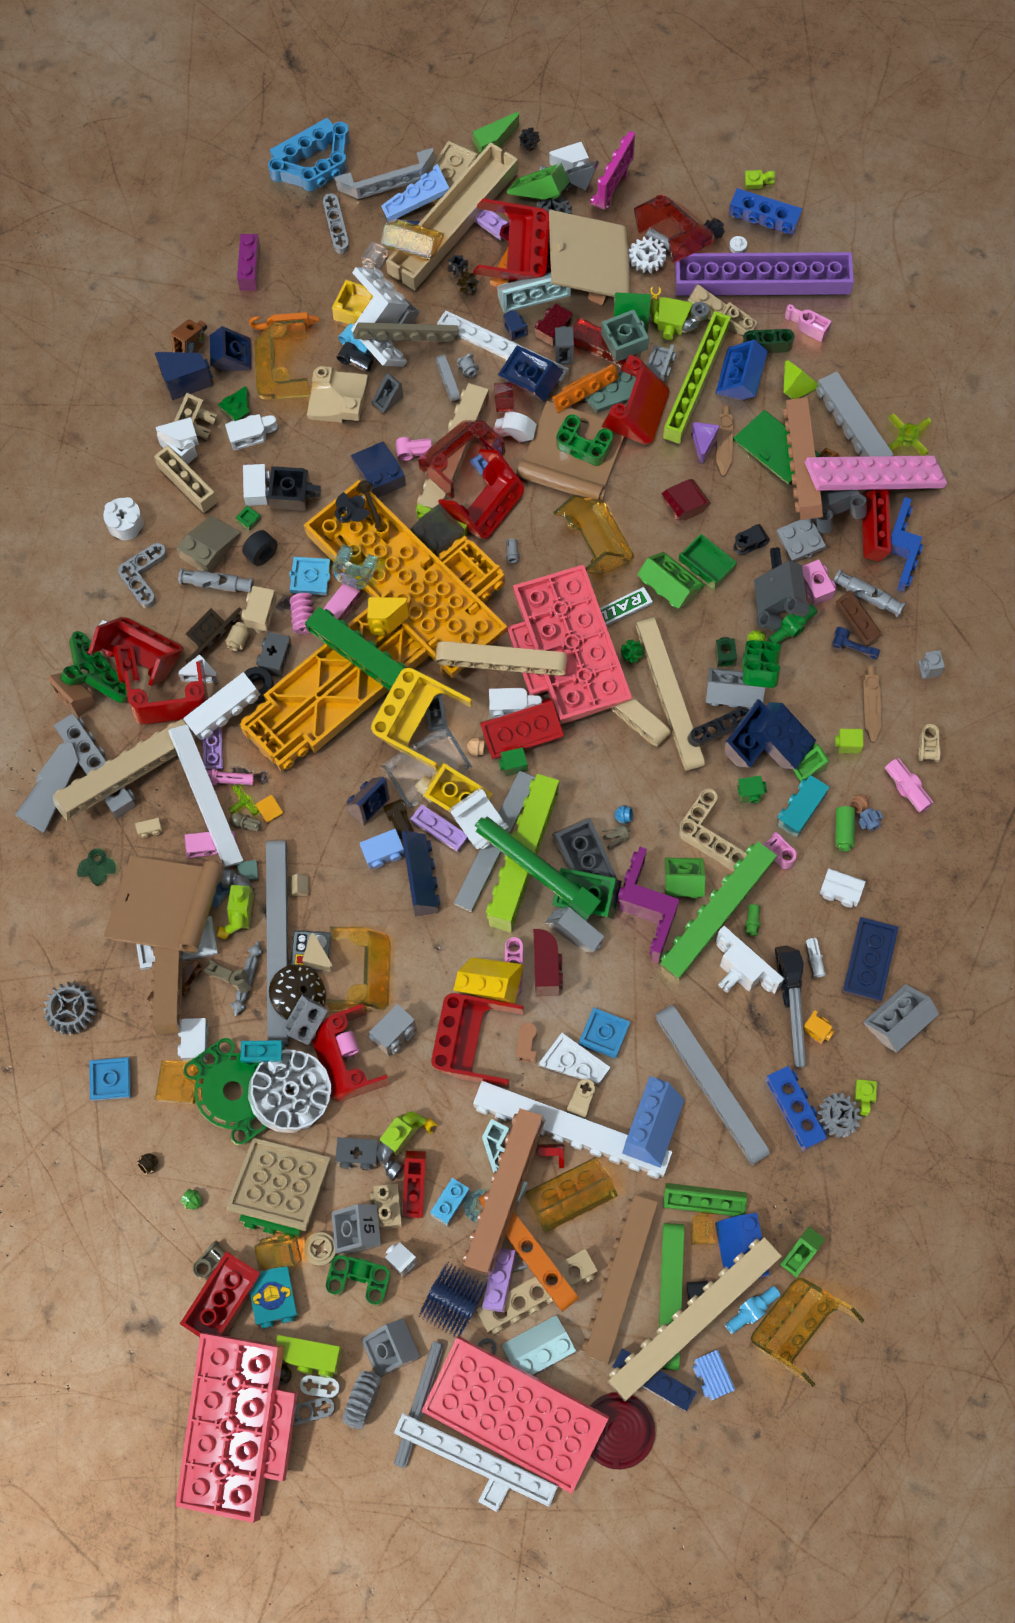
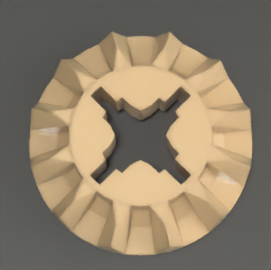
M324 1232L310 1235L303 1247L306 1259L311 1264L318 1266L329 1264L335 1257L334 1239ZM324 1242L323 1248L328 1253L321 1252L317 1255V1250L312 1245L320 1246Z

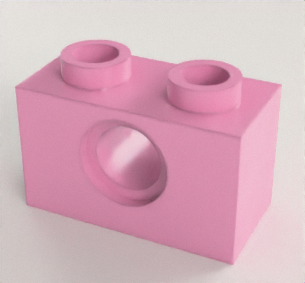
M820 560L802 566L805 592L812 605L815 606L832 599L835 594L836 585L833 580L829 579L826 566L822 565ZM818 580L821 584H817L814 581Z

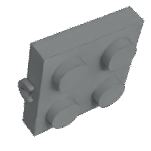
M812 519L798 520L777 529V535L788 557L793 562L805 557L809 559L813 554L826 549V545Z

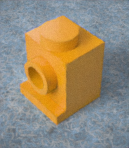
M814 1010L803 1029L804 1033L822 1044L825 1039L829 1041L835 1031L832 1030L830 1022L824 1017H817L818 1012Z

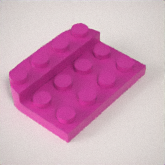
M629 131L626 137H622L620 148L615 150L612 162L607 164L604 176H600L598 180V193L593 195L590 205L603 210L610 208L612 193L621 177L627 178L629 174L628 167L634 159V132Z

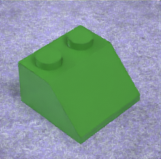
M665 857V895L674 898L680 896H689L691 898L705 897L706 875L703 858Z

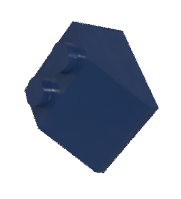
M221 326L210 334V366L224 372L250 370L251 338Z

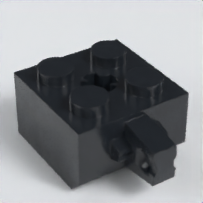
M271 466L267 498L270 509L306 511L307 499L321 497V486L312 485L308 470L304 468Z

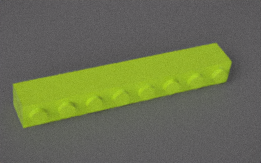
M714 311L665 424L664 439L678 444L681 443L729 330L731 316Z

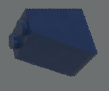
M155 353L161 374L172 400L181 398L186 393L192 394L212 386L210 379H213L210 366L208 360L203 359L201 353Z

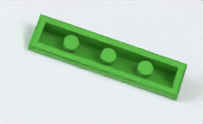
M665 1183L664 1208L730 1216L745 1215L746 1192Z

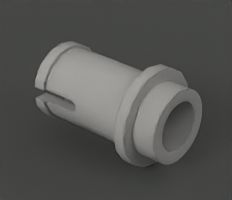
M516 539L506 540L507 555L505 557L509 563H517L520 559L517 546L518 541Z

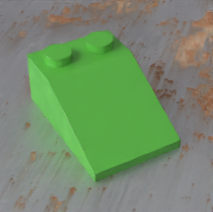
M561 162L517 178L508 188L507 193L544 200L548 198L556 199L561 196L560 193L566 189L565 187L570 181Z

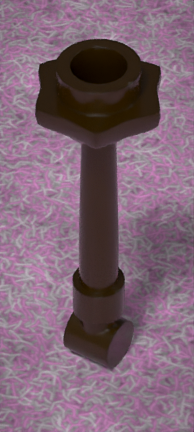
M367 480L358 483L356 491L365 494L373 515L375 528L382 531L385 525L381 523L380 515H378L369 494L373 484Z

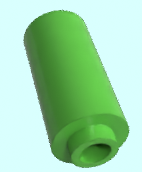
M849 806L836 808L835 846L840 851H850L851 848L855 847V808Z

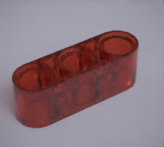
M512 382L494 383L496 413L514 412Z

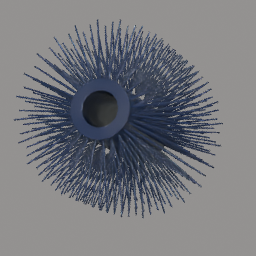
M444 1265L445 1267H443L442 1272H440L441 1274L437 1277L438 1279L433 1283L419 1314L422 1315L423 1311L426 1314L429 1313L427 1319L431 1318L430 1322H433L435 1317H437L436 1321L440 1325L445 1322L442 1326L443 1328L446 1327L449 1321L447 1329L449 1330L450 1326H453L450 1332L454 1331L455 1336L456 1332L459 1331L461 1335L475 1313L486 1286L484 1285L482 1290H480L483 1283L480 1282L479 1287H477L478 1281H476L472 1287L471 1285H473L474 1280L472 1279L471 1283H468L469 1279H471L470 1276L467 1278L464 1275L465 1277L461 1278L462 1274H460L458 1279H456L459 1271L454 1274L455 1270L452 1269L453 1271H451V1266L447 1270L448 1266Z

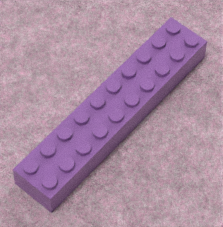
M852 252L676 253L675 258L676 296L691 295L697 284L713 295L851 294L854 283Z

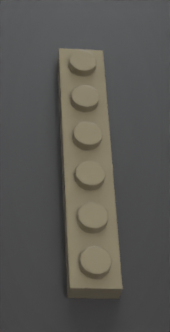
M358 322L353 331L354 339H375L380 341L451 342L454 341L459 329L458 325Z

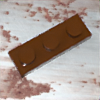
M849 590L835 601L866 646L871 645L883 635L853 591Z

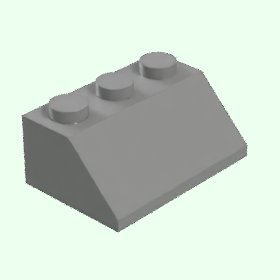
M708 668L706 703L713 706L723 704L732 708L742 706L750 709L757 699L763 702L765 687L744 684L742 681L743 671Z
M905 984L863 1023L884 1046L897 1053L924 1027L932 1022L939 1013L930 997Z

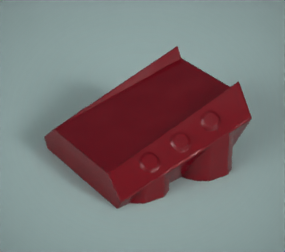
M694 479L683 481L661 493L666 504L670 505L673 509V516L677 520H687L701 514L711 504Z

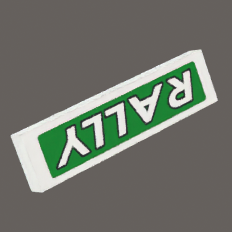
M642 587L601 607L600 610L607 627L652 605L653 601L645 588Z

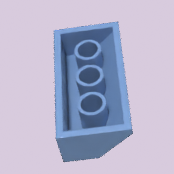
M652 1076L649 1077L622 1152L624 1155L660 1168L684 1103L682 1096L669 1082Z

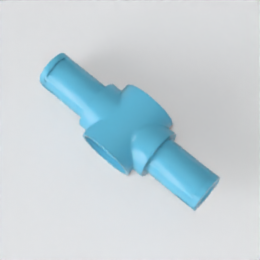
M772 1286L761 1296H752L739 1307L738 1314L725 1324L727 1330L734 1334L745 1324L755 1323L766 1314L767 1306L781 1296L779 1291Z

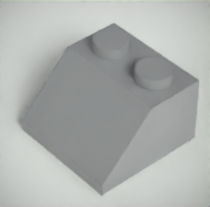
M404 1318L385 1324L361 1339L375 1374L380 1376V1378L420 1358Z

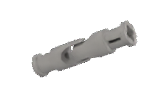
M181 568L178 576L179 584L188 583L194 584L196 587L231 592H251L254 586V578L244 579L236 575L210 573L201 570L188 571L185 568ZM221 579L227 580L226 583L222 584Z
M839 569L833 580L835 584L837 583L846 588V591H853L857 597L882 610L886 609L896 614V617L900 616L906 605L905 602L901 603L893 599L892 595L855 576H849L842 569Z

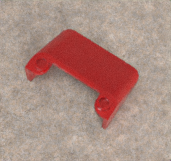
M629 354L621 371L636 377L627 406L622 403L613 405L601 427L641 444L648 445L654 440L669 395V388L641 359Z

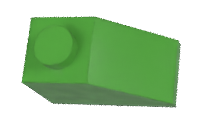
M808 1226L780 1265L797 1278L818 1251L825 1238Z

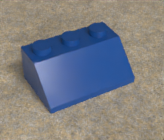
M755 339L728 347L715 393L740 400L755 397L768 351Z
M757 1213L739 1215L715 1222L723 1269L726 1266L730 1269L736 1263L733 1260L740 1253L743 1252L744 1255L751 1250L748 1246L757 1238L760 1241L762 1240ZM769 1269L758 1279L767 1278L770 1275Z

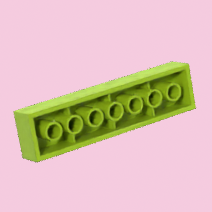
M537 774L535 780L532 779L530 782L529 797H525L523 814H519L517 820V832L514 831L512 836L537 855L559 795V780ZM505 855V867L502 866L498 876L500 878L499 885L495 884L492 892L493 902H489L487 906L486 919H489V926L511 933L531 874Z

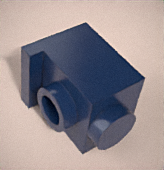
M516 310L509 311L503 315V324L511 341L528 335V325L524 322L523 317L518 315Z

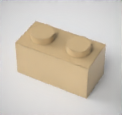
M159 818L135 823L139 838H147L150 835L156 836L163 833Z

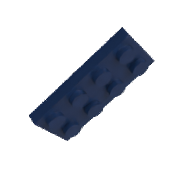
M863 917L859 918L843 993L882 1002L898 926Z

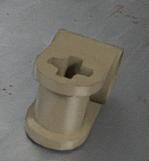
M217 1240L206 1249L204 1254L193 1265V1273L202 1281L209 1279L226 1252L219 1246ZM202 1265H207V1273L204 1275L198 1274V1269Z

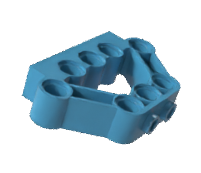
M325 118L270 149L271 160L268 162L271 179L275 182L283 181L303 187L306 191H313L323 187L326 183L335 179L334 177L344 174L347 170V144L350 142L348 125L344 122L332 124L328 118ZM333 142L332 153L329 158L318 160L313 167L298 165L303 158H311L314 152L325 150L328 144Z

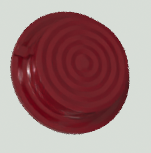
M617 1392L603 1395L595 1400L590 1406L608 1415L609 1419L594 1447L591 1457L600 1465L616 1470L628 1469L639 1464L647 1457L655 1440V1423L647 1406L634 1396L624 1401Z

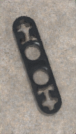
M739 708L692 729L687 736L688 742L694 747H700L733 732L743 718L738 721L736 719L739 716H745L749 710ZM723 720H728L732 727H726L723 724ZM708 727L715 728L717 734H711L708 731ZM703 733V736L700 739L694 738V735L700 736Z

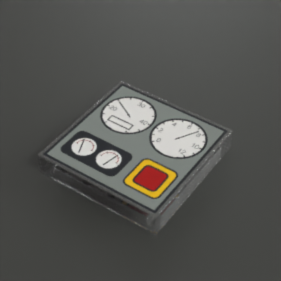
M293 930L290 965H304L302 960L310 934L312 933L315 934L330 960L332 932ZM309 967V968L312 969L313 971H323V970H319V969H315V968Z

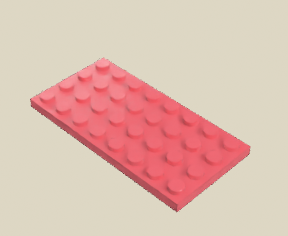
M459 1335L421 1411L571 1494L609 1419L608 1415Z

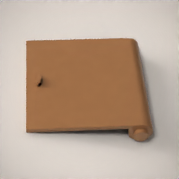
M547 401L537 424L533 440L530 442L524 460L522 459L518 465L516 475L519 478L599 503L600 500H604L606 494L605 486L624 436L612 432V448L604 463L600 466H594L583 460L576 459L572 455L560 451L556 445L557 432L566 416L574 414L580 418V433L578 436L589 441L594 440L597 432L604 429L601 426L605 419L568 407L557 412L554 403ZM570 424V425H569V427H575V426H576L575 424ZM603 438L601 439V441L605 442L608 441V439ZM562 439V440H560V441H562V442H567L568 440H567V439ZM594 453L593 455L597 457V456H600L601 454H599V453Z
M130 856L103 936L104 939L184 952H197L223 867L216 860L205 861L203 867Z

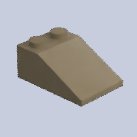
M210 515L189 532L176 549L180 559L201 571L212 573L241 535V532Z

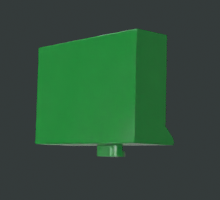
M702 534L679 554L678 560L714 590L737 566V562Z

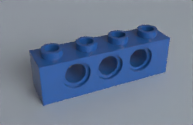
M737 188L730 203L729 215L754 224L766 226L769 229L782 231L785 234L794 235L801 219L803 208Z
M787 1066L768 1075L765 1081L801 1150L804 1152L823 1143L827 1139V1131L823 1129V1124H819L815 1108L810 1106L806 1100L808 1095L803 1087L800 1088L797 1083L799 1079L796 1072ZM790 1086L793 1089V1093L786 1094L783 1091V1087ZM800 1104L803 1111L795 1112L792 1105ZM809 1122L812 1125V1130H805L802 1127V1123Z

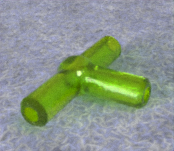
M238 784L233 785L232 790L239 800L229 807L228 810L233 814L245 805L252 815H257L259 810L252 803L250 796L246 795Z

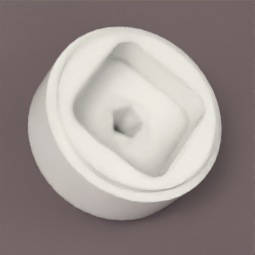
M741 236L733 237L730 240V251L732 253H744L747 249L746 239Z

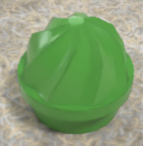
M188 1189L184 1193L181 1203L184 1204V1208L195 1210L201 1206L202 1197L197 1190Z

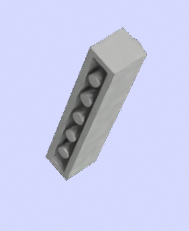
M836 371L820 379L816 389L817 395L824 400L827 410L832 412L837 425L841 426L844 430L846 438L851 440L856 453L860 454L861 457L893 456L894 454L839 373Z

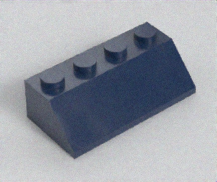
M402 831L415 916L438 913L437 907L441 906L439 895H435L434 888H438L436 876L432 877L431 871L435 870L434 859L429 858V852L432 851L431 840L426 839V834Z

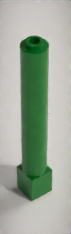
M488 816L485 819L481 817L475 824L477 828L476 833L567 902L568 907L573 909L583 919L587 920L601 902L584 887L580 888Z

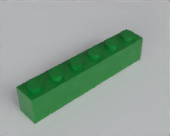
M319 606L305 622L307 631L389 691L400 672L407 668L401 662L397 663L392 660V656L386 651L381 652L377 649L378 647L374 642L366 641L360 632L351 630L345 621L336 619L334 614L328 609L324 610Z

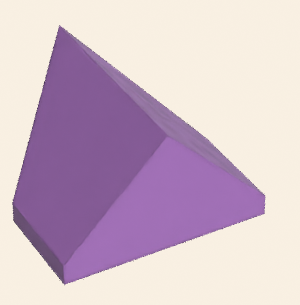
M693 423L692 436L700 463L706 460L717 444L720 425Z

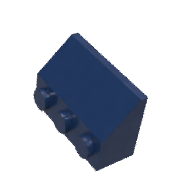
M760 699L756 700L725 742V754L737 767L750 768L764 750L748 732L766 707Z

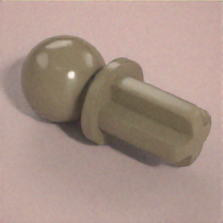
M235 812L230 816V823L234 827H241L243 830L249 829L256 832L262 828L261 821L253 819L249 815Z

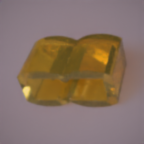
M289 1234L278 1236V1240H272L271 1237L260 1239V1243L254 1246L259 1270L287 1267L301 1262L297 1237H290Z

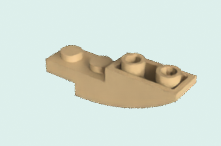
M698 284L688 298V301L692 304L704 302L709 306L707 317L709 320H711L714 311L731 316L729 330L744 335L745 332L754 330L757 324L756 320L731 302L725 304Z

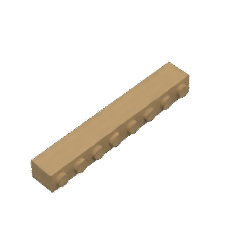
M468 383L466 389L462 390L461 402L455 407V417L449 422L448 434L445 433L443 436V446L437 451L436 463L431 465L429 472L431 475L429 479L425 480L424 492L419 495L417 505L421 504L441 514L444 509L440 506L438 500H448L473 439V433L478 427L489 400V389Z
M182 719L178 722H172L166 729L155 732L146 741L142 740L134 748L123 751L119 757L106 761L102 767L91 770L81 779L74 780L70 786L57 790L53 795L54 805L66 821L175 757L178 754L168 731L169 729L186 725ZM190 730L191 735H192V737H193V740H194V742H195V735H194V733Z

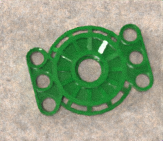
M222 1038L190 1060L184 1066L183 1075L190 1081L196 1080L194 1097L200 1113L213 1125L224 1129H232L230 1135L232 1143L241 1146L267 1128L263 1124L260 1129H253L251 1127V1120L257 1117L253 1114L248 1100L249 1081L255 1072L254 1068L258 1067L259 1063L255 1062L252 1065L241 1063V1054L233 1053L235 1048L234 1042L229 1038ZM221 1043H229L231 1050L228 1053L222 1052L220 1050ZM212 1054L215 1058L214 1063L206 1064L203 1061L204 1055ZM191 1065L196 1066L198 1069V1074L195 1076H190L187 1073V1068ZM234 1081L241 1085L243 1093L239 1099L231 1101L224 1096L223 1088L226 1083ZM198 1089H201V1101L198 1098ZM204 1105L206 1111L210 1114V1116H208V1115L204 1112V1110H203V1108H202L201 1106ZM213 1118L225 1122V1125L214 1121ZM238 1130L243 1131L246 1136L245 1140L237 1141L234 1138V1133Z

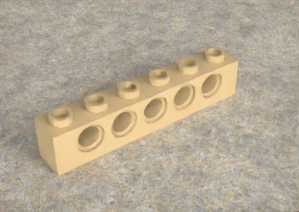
M586 1249L555 1265L573 1290L577 1289V1284L583 1281L587 1284L596 1278L594 1275L597 1274V1269ZM571 1268H577L580 1271V1276L571 1278L568 1271ZM533 1277L508 1291L505 1304L507 1316L504 1319L497 1318L495 1315L496 1311L485 1310L482 1306L477 1308L476 1312L487 1333L492 1332L495 1335L505 1329L503 1325L509 1322L515 1324L523 1319L521 1315L527 1312L533 1314L541 1309V1304L545 1302L551 1304L554 1301L537 1278ZM556 1277L549 1278L547 1284L550 1285V1281ZM535 1288H541L544 1291V1295L537 1299L533 1297L532 1291ZM517 1298H523L526 1302L525 1306L521 1309L514 1306V1301Z

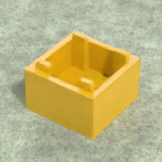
M345 280L332 306L334 320L354 325L374 296L365 286Z

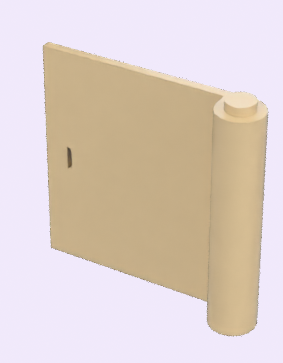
M550 210L551 284L613 296L614 303L615 292L631 293L627 227Z

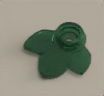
M96 848L91 850L87 858L79 863L77 876L79 878L89 876L92 883L99 886L105 881L106 874L115 873L116 865L112 859L107 857L104 850ZM96 856H101L99 861H94Z

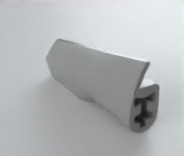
M72 742L62 743L57 747L38 774L37 784L14 814L20 820L42 833L46 832L56 810L53 795L57 790L67 787L79 762Z

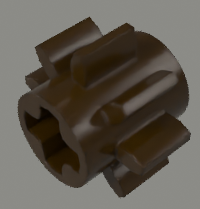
M464 271V275L458 276L459 279L456 285L460 287V292L472 294L473 290H477L479 281L475 279V274Z

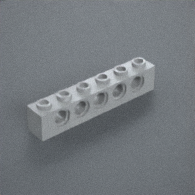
M72 713L54 725L65 743H73L79 760L78 763L86 775L91 770L98 769L104 765L106 761L103 756L106 754L100 745L98 747L94 745L93 742L96 740L90 731L86 733L83 729L86 725L80 717L76 718ZM80 733L78 738H73L75 734ZM85 748H90L88 752L83 753ZM100 762L99 766L92 767L94 763ZM123 787L118 790L120 791L119 795L112 796L111 794L104 799L116 818L136 807L133 802L135 796L130 789L126 791Z

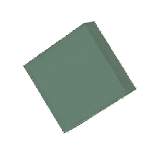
M257 860L243 861L237 864L239 875H245L249 878V881L259 880Z

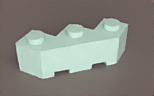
M491 1119L482 1136V1140L494 1173V1171L498 1170V1158L500 1153L505 1150L503 1145L507 1134L510 1133V1128ZM525 1181L516 1203L517 1205H519L528 1187V1183Z

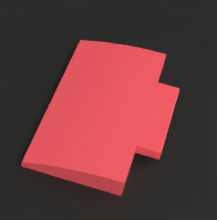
M584 565L513 585V593L523 622L507 627L513 648L556 651L567 654L565 675L522 673L529 695L548 691L550 698L553 699L561 724L632 700L629 687Z
M200 1333L176 1507L251 1523L260 1520L266 1478L278 1481L286 1480L298 1396L297 1392L278 1389L284 1353L283 1345Z

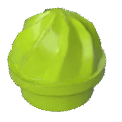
M754 630L748 634L747 641H766V637L763 632Z

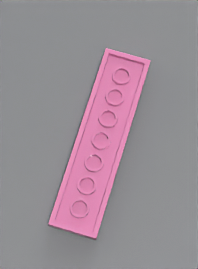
M935 456L807 457L805 461L816 491L944 488L947 484Z

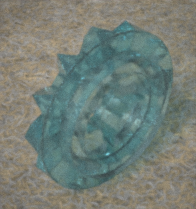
M475 1190L465 1198L464 1212L472 1222H477L480 1210L473 1211L477 1207L475 1199L480 1203L478 1198L487 1191Z

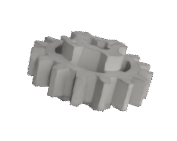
M834 1093L824 1098V1103L819 1105L823 1109L818 1112L819 1115H822V1119L819 1122L825 1123L823 1129L828 1128L829 1135L835 1134L836 1138L842 1136L845 1138L855 1133V1128L860 1127V1124L857 1122L861 1119L857 1115L860 1109H855L856 1101L851 1103L850 1096L844 1098L843 1093L838 1095Z

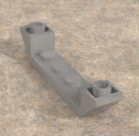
M430 148L417 152L419 164L377 175L376 177L356 183L353 181L351 172L334 177L337 189L342 193L361 199L418 182L421 179L420 176L425 173L428 174L435 164L434 150Z

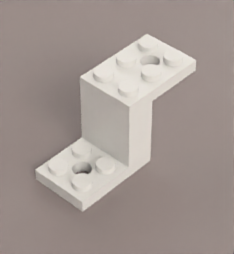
M356 267L352 273L374 297L351 331H354L358 322L397 323L409 306L405 301V297L394 289V285L383 277L384 274L379 269ZM359 339L383 366L404 367L408 362L403 357V353L392 345L393 342L391 340Z

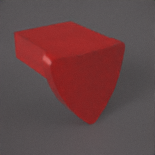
M538 1144V1156H559V1168H565L564 1144Z

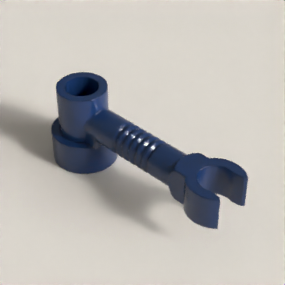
M843 627L836 628L834 632L835 637L831 644L834 648L842 649L845 646L877 660L880 653L879 649L866 647L848 640L850 631Z

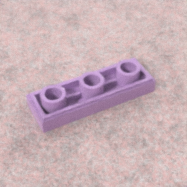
M222 727L214 730L209 738L203 739V764L206 770H224Z

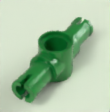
M810 604L809 611L804 617L794 614L787 615L782 620L780 629L772 634L768 641L779 644L785 638L797 637L805 629L806 622L817 614L816 607Z

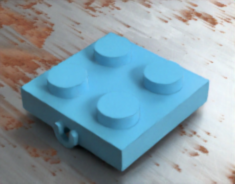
M294 557L292 570H290L289 574L291 578L290 593L327 595L328 582L331 576L330 559Z

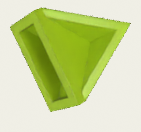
M789 360L785 361L784 393L791 399H798L817 389L818 383Z

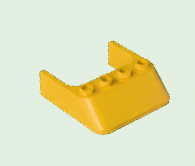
M405 668L398 675L374 718L371 730L373 734L393 748L437 770V763L409 749V742L436 695L446 694L469 707L473 705L472 699L412 668Z

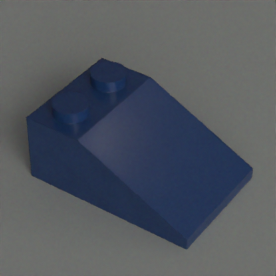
M516 345L498 373V376L532 397L545 402L563 374V371L554 362Z
M383 441L351 455L363 481L367 480L373 484L370 491L377 498L406 486L405 475L400 465Z
M384 777L372 778L369 782H364L360 787V791L347 800V811L363 825L390 800L386 779Z

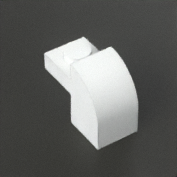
M505 412L504 418L496 419L493 436L501 438L511 435L519 443L533 440L537 424L523 414Z

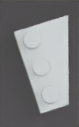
M563 1033L560 1034L538 1064V1066L581 1080L589 1079L597 1085L600 1084L610 1070L608 1065Z

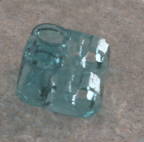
M342 545L332 566L335 579L355 589L365 588L377 567L378 557L368 554L361 567L349 562L353 554V548ZM341 569L346 570L343 573H338V571ZM357 576H362L361 579H355Z

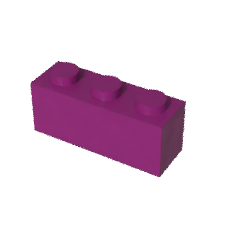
M240 234L237 272L240 291H257L260 259L258 234Z

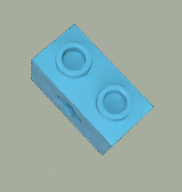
M451 1178L432 1208L431 1216L449 1227L468 1197L470 1189L454 1178Z

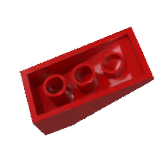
M225 1252L183 1317L180 1325L200 1337V1333L227 1336L261 1273L230 1253Z

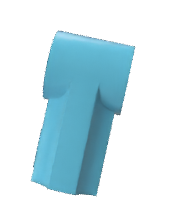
M350 323L338 336L339 341L343 345L345 342H350L359 351L370 355L371 352L359 339H354L353 332L351 331L354 325Z

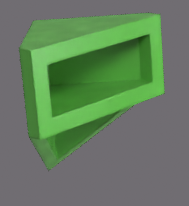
M814 743L796 770L793 769L801 782L803 779L807 780L810 775L814 777L826 771L830 761L821 746Z

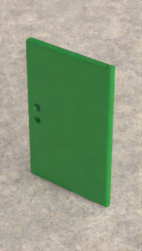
M763 410L733 437V441L788 485L792 482L791 474H795V471L791 472L790 461L793 458H789L788 447H791V445L787 444L786 435L790 434V431L786 432L785 425L766 410ZM815 450V456L820 457L821 454Z

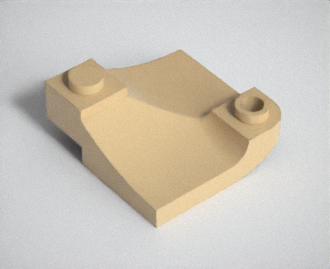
M326 366L317 367L312 376V389L307 419L342 423L343 419L359 421L361 409H363L368 375L339 372L332 367Z

